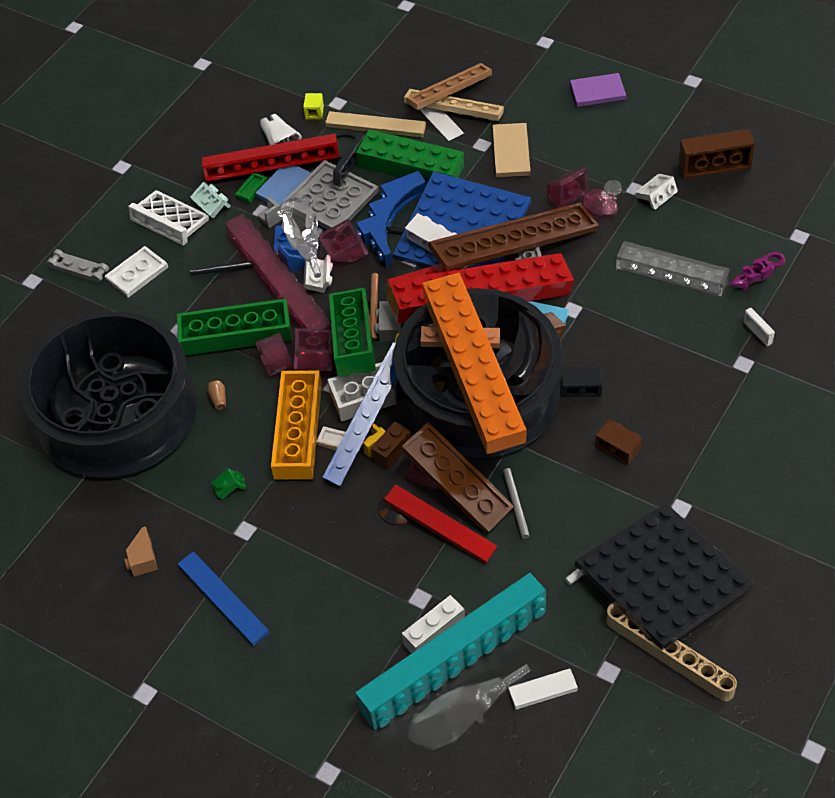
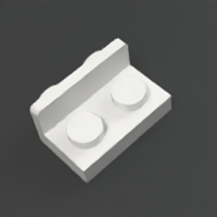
M657 174L638 189L635 194L637 198L649 201L651 208L656 209L677 193L678 189L673 176Z
M326 255L324 260L306 257L303 288L324 293L327 286L330 287L332 282L330 273L333 263L330 262V255Z

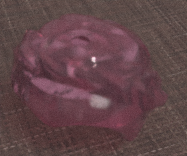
M592 189L584 195L583 206L590 215L596 218H600L604 214L612 215L618 211L616 196L613 194H608L600 189Z

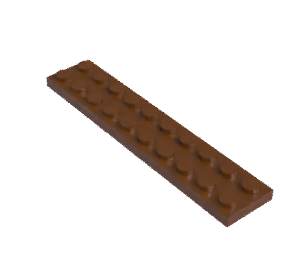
M580 202L429 241L428 248L443 269L450 271L598 231L599 225Z

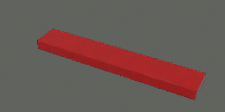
M397 485L392 488L384 499V502L485 564L497 550V545Z

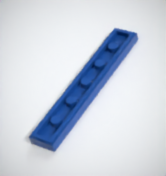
M194 551L178 563L179 568L253 647L270 634L269 630Z

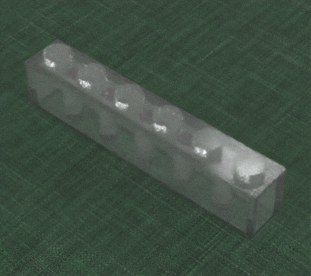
M624 241L617 255V269L722 296L728 282L729 268Z

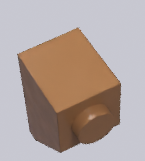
M142 527L126 549L128 558L124 559L127 570H132L134 577L158 570L149 533L146 527Z

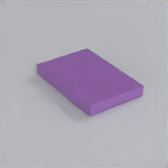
M619 73L570 80V86L577 107L626 100V93Z

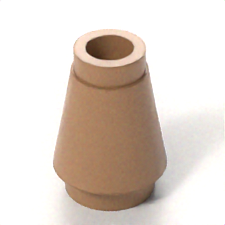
M218 380L210 382L207 385L206 391L215 409L222 410L226 407L225 385Z

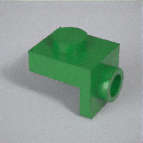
M229 468L211 482L218 498L224 499L236 488L242 490L247 488L243 475Z

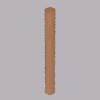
M377 273L371 274L370 297L371 329L373 341L377 339L375 324L377 323L376 309L378 307Z

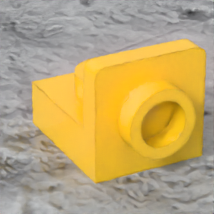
M374 423L371 427L372 436H369L363 442L364 453L369 458L372 457L371 447L385 433L382 427H378Z

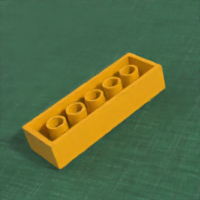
M281 371L271 461L274 479H313L322 388L319 371Z

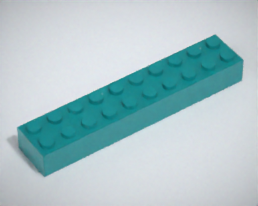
M531 573L512 584L355 692L360 713L374 731L379 727H385L393 717L405 713L413 703L422 701L426 694L432 690L439 689L443 682L449 678H455L463 668L472 666L483 654H489L496 645L508 641L516 631L525 629L529 622L542 617L546 611L545 588Z

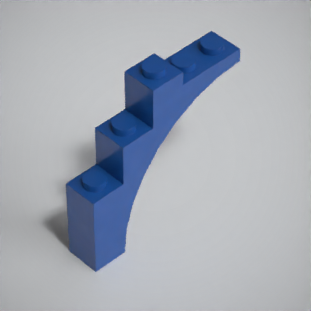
M419 171L381 185V199L369 204V218L357 222L358 230L356 235L358 240H362L365 246L370 245L373 250L375 249L379 261H383L386 267L393 265L392 254L387 244L388 230H386V226L390 227L396 215L406 205L422 196L426 188V182Z

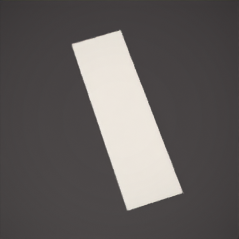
M426 107L419 109L448 141L464 134L444 111Z

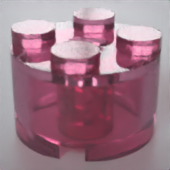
M281 333L256 342L259 352H262L260 357L269 377L293 367Z

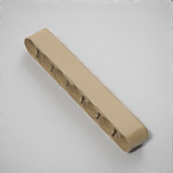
M614 603L608 606L607 625L611 629L722 701H729L734 697L737 686L734 676L678 640L661 650L653 641L648 640L649 637L639 628L631 629V626L636 625ZM612 615H619L621 617L615 618ZM671 649L674 652L668 653L666 650ZM685 661H690V662H692L693 664H692V665H687V664H685L684 662H685ZM708 673L711 677H705L702 674ZM726 685L729 686L730 689H723L721 686Z

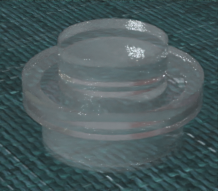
M616 180L608 181L604 187V192L608 196H617L622 191L620 183Z

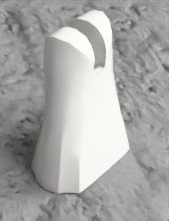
M276 114L270 115V122L266 117L260 120L261 128L266 135L269 145L302 140L301 134L287 125Z

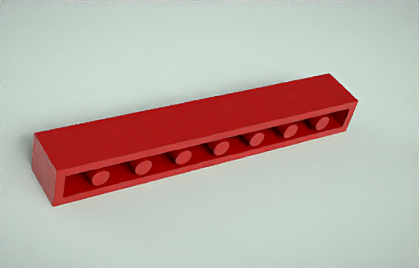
M336 134L202 157V167L205 180L211 181L339 158L340 156Z

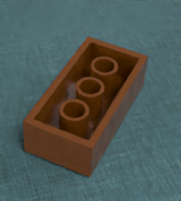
M749 129L682 139L680 141L678 161L682 177L687 179L750 169L752 167L755 142Z

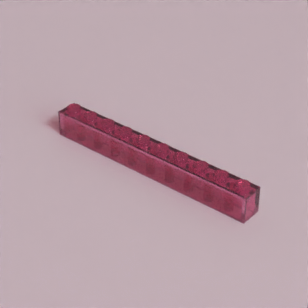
M241 214L225 222L227 235L244 257L251 261L252 264L255 263L253 268L277 299L287 298L290 315L314 346L331 338V319H327L323 309L320 306H316L314 298L311 295L308 296L303 284L297 282L295 274L289 272L284 261H280L277 252L272 251L267 240L264 241L261 232L258 229L255 230L252 221Z

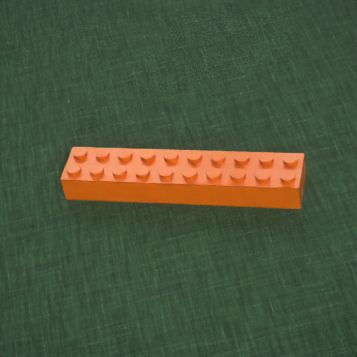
M460 272L423 282V298L486 453L490 454L526 443V427Z

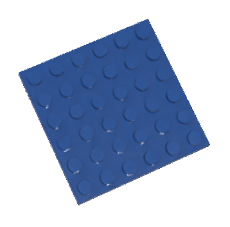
M433 171L409 222L419 213L422 216L429 217L432 222L441 224L451 233L460 234L524 217L531 203V197ZM404 230L393 253L395 259L426 268L440 264L433 253L409 240ZM507 255L468 265L467 268L502 263Z

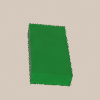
M252 173L235 193V198L250 204L256 197L255 193L268 181V177Z

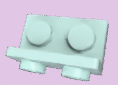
M204 182L190 197L212 218L217 215L224 205L227 208L231 207L227 203L229 199L222 193L218 194L219 190L212 184L208 186Z

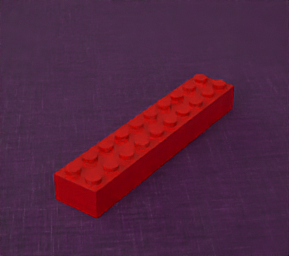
M558 253L390 280L387 285L386 297L398 324L406 322L419 307L426 304L423 298V282L460 272L466 289L500 290L519 296L526 301L570 295L574 279L562 254Z

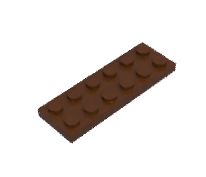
M429 422L400 448L485 534L514 507Z

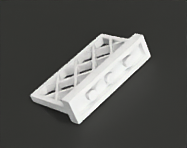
M157 190L139 204L132 203L128 206L130 220L183 246L188 242L187 237L210 220L209 215ZM157 197L162 199L160 201H153ZM162 205H163V207H164V208H156V209H153V206H162ZM165 205H175L176 207H165ZM179 211H187L189 213L179 214ZM169 212H177L174 215H166ZM164 213L165 215L159 216L157 214ZM190 218V221L180 222V219ZM192 218H201L200 220H192Z

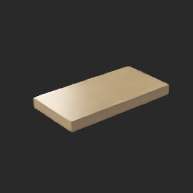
M526 123L493 125L496 177L529 176L530 161Z

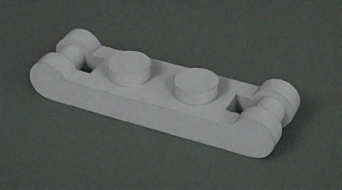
M56 249L52 254L53 257L49 258L46 262L47 266L52 269L96 283H100L103 279V274H106L109 270V267L104 263L98 264L65 254L59 249Z

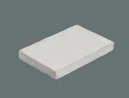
M144 246L104 277L107 282L129 298L166 270L168 264Z

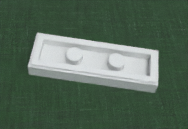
M571 669L508 687L515 710L578 691Z

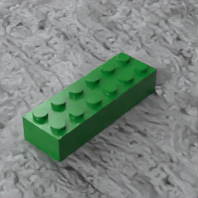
M370 129L356 151L357 165L360 168L397 177H403L419 171L426 184H428L433 171L459 178L464 168L463 151Z
M365 288L329 294L333 351L338 377L375 371L376 363L370 311Z
M287 298L177 314L178 341L184 350V355L292 341Z

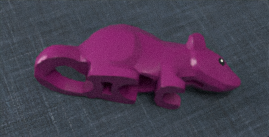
M771 252L767 256L764 255L763 258L754 260L751 267L743 266L742 275H738L733 279L730 286L747 290L749 284L769 278L774 272V268H780L785 264L784 255L779 252ZM776 257L779 259V261H768V258Z

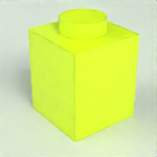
M306 93L304 101L305 119H322L324 108L322 93Z

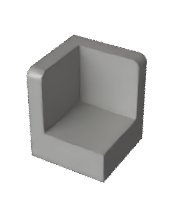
M268 197V208L258 214V219L268 228H271L283 219L280 205L271 197Z

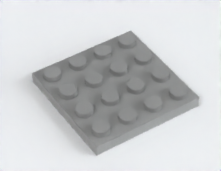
M324 160L282 201V204L292 212L338 234L379 192V186L350 172L340 186H335L333 184V170L336 165Z

